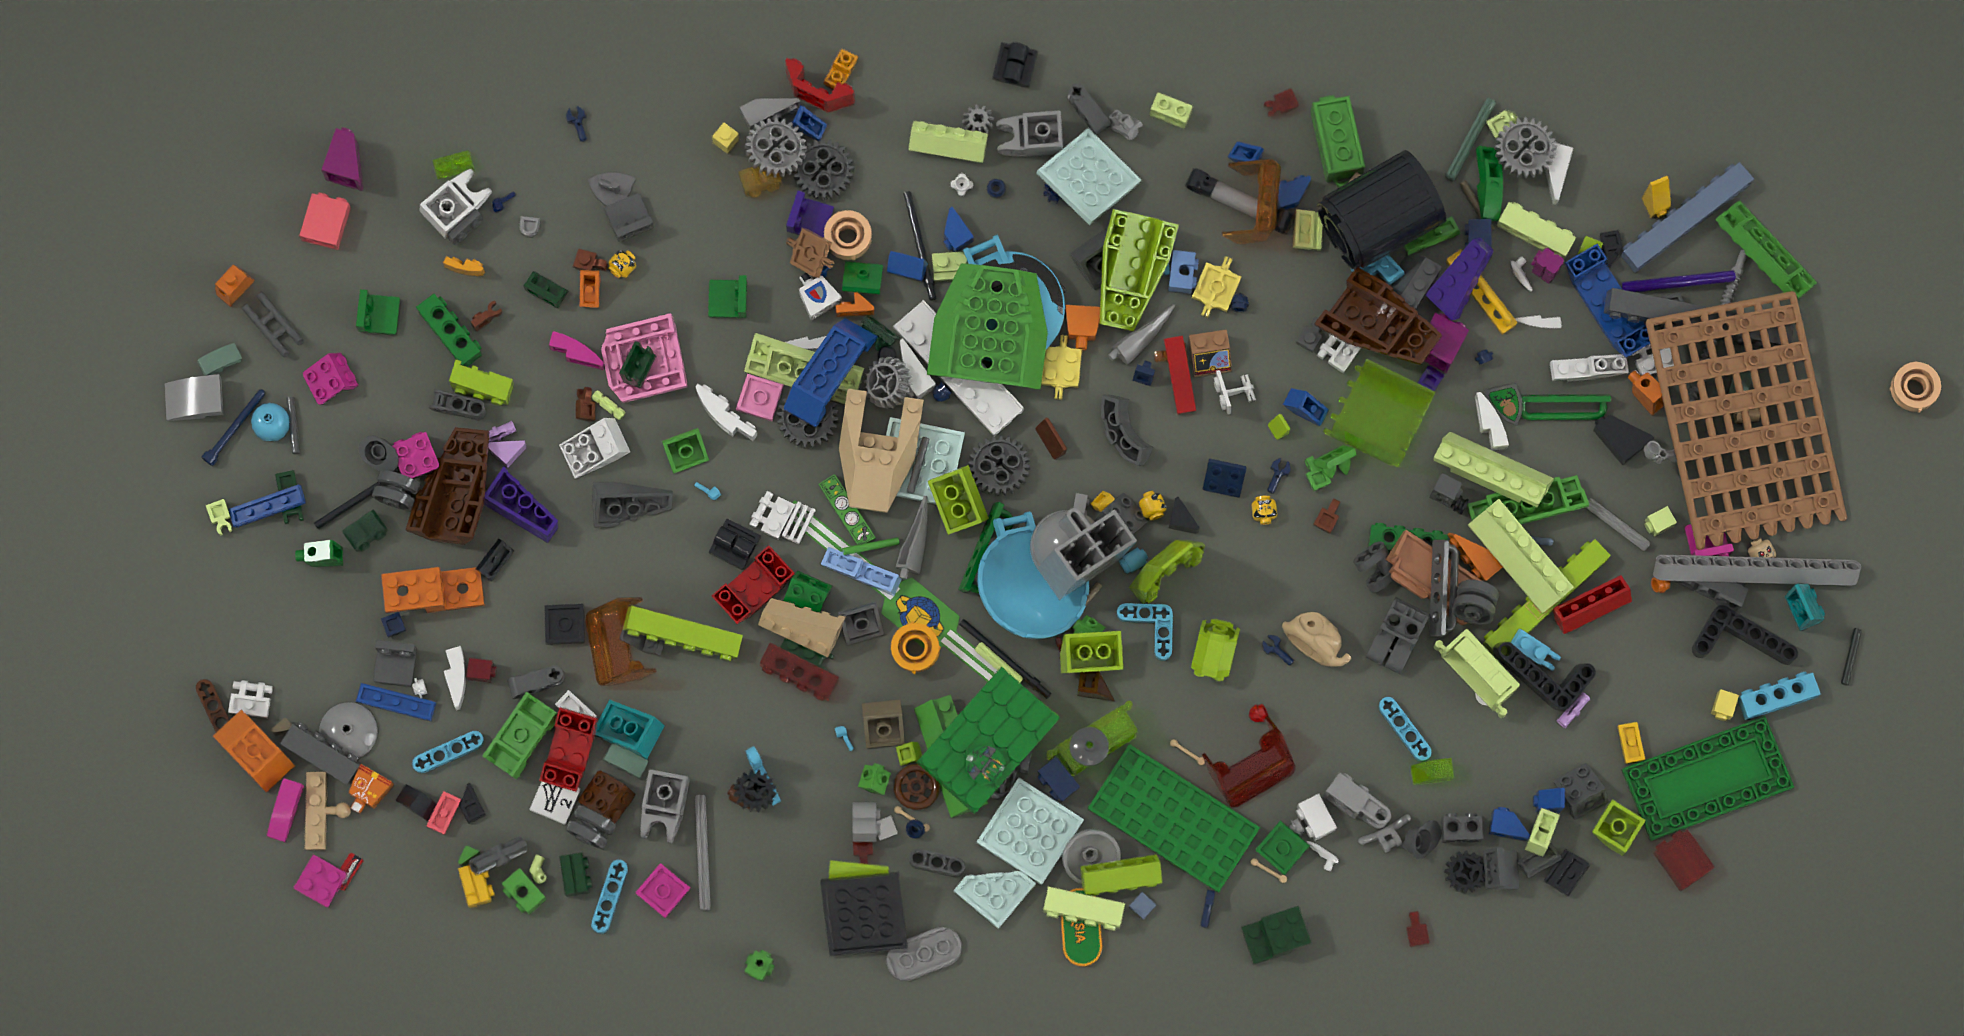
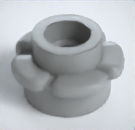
M1299 818L1291 819L1290 829L1299 836H1302V833L1306 831L1304 825Z

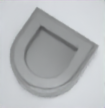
M521 216L519 225L521 233L526 237L535 236L539 231L540 218Z

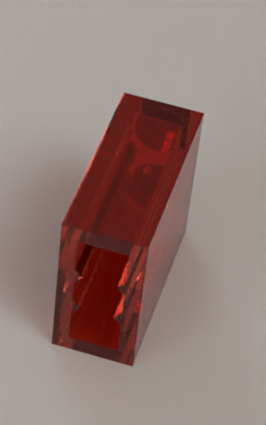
M1680 829L1672 835L1673 839L1667 843L1664 840L1656 846L1657 851L1653 853L1680 892L1715 868L1688 829L1684 832Z

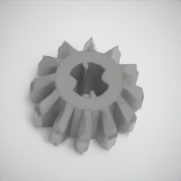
M976 104L975 110L969 107V113L963 114L965 119L962 120V124L966 125L965 130L980 131L988 134V129H993L992 122H994V117L991 116L992 111L988 110L985 112V105L979 109V106ZM976 118H977V120H981V119H982V123H979L978 121L975 122V119H976Z

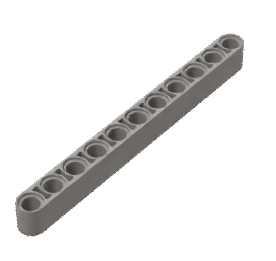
M1659 555L1656 557L1653 576L1656 579L1665 581L1852 586L1858 583L1861 564L1855 560Z

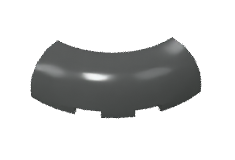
M1103 395L1101 418L1104 420L1105 433L1109 442L1115 446L1120 455L1127 461L1137 466L1145 464L1151 455L1153 446L1141 440L1133 430L1128 414L1129 399L1115 395Z

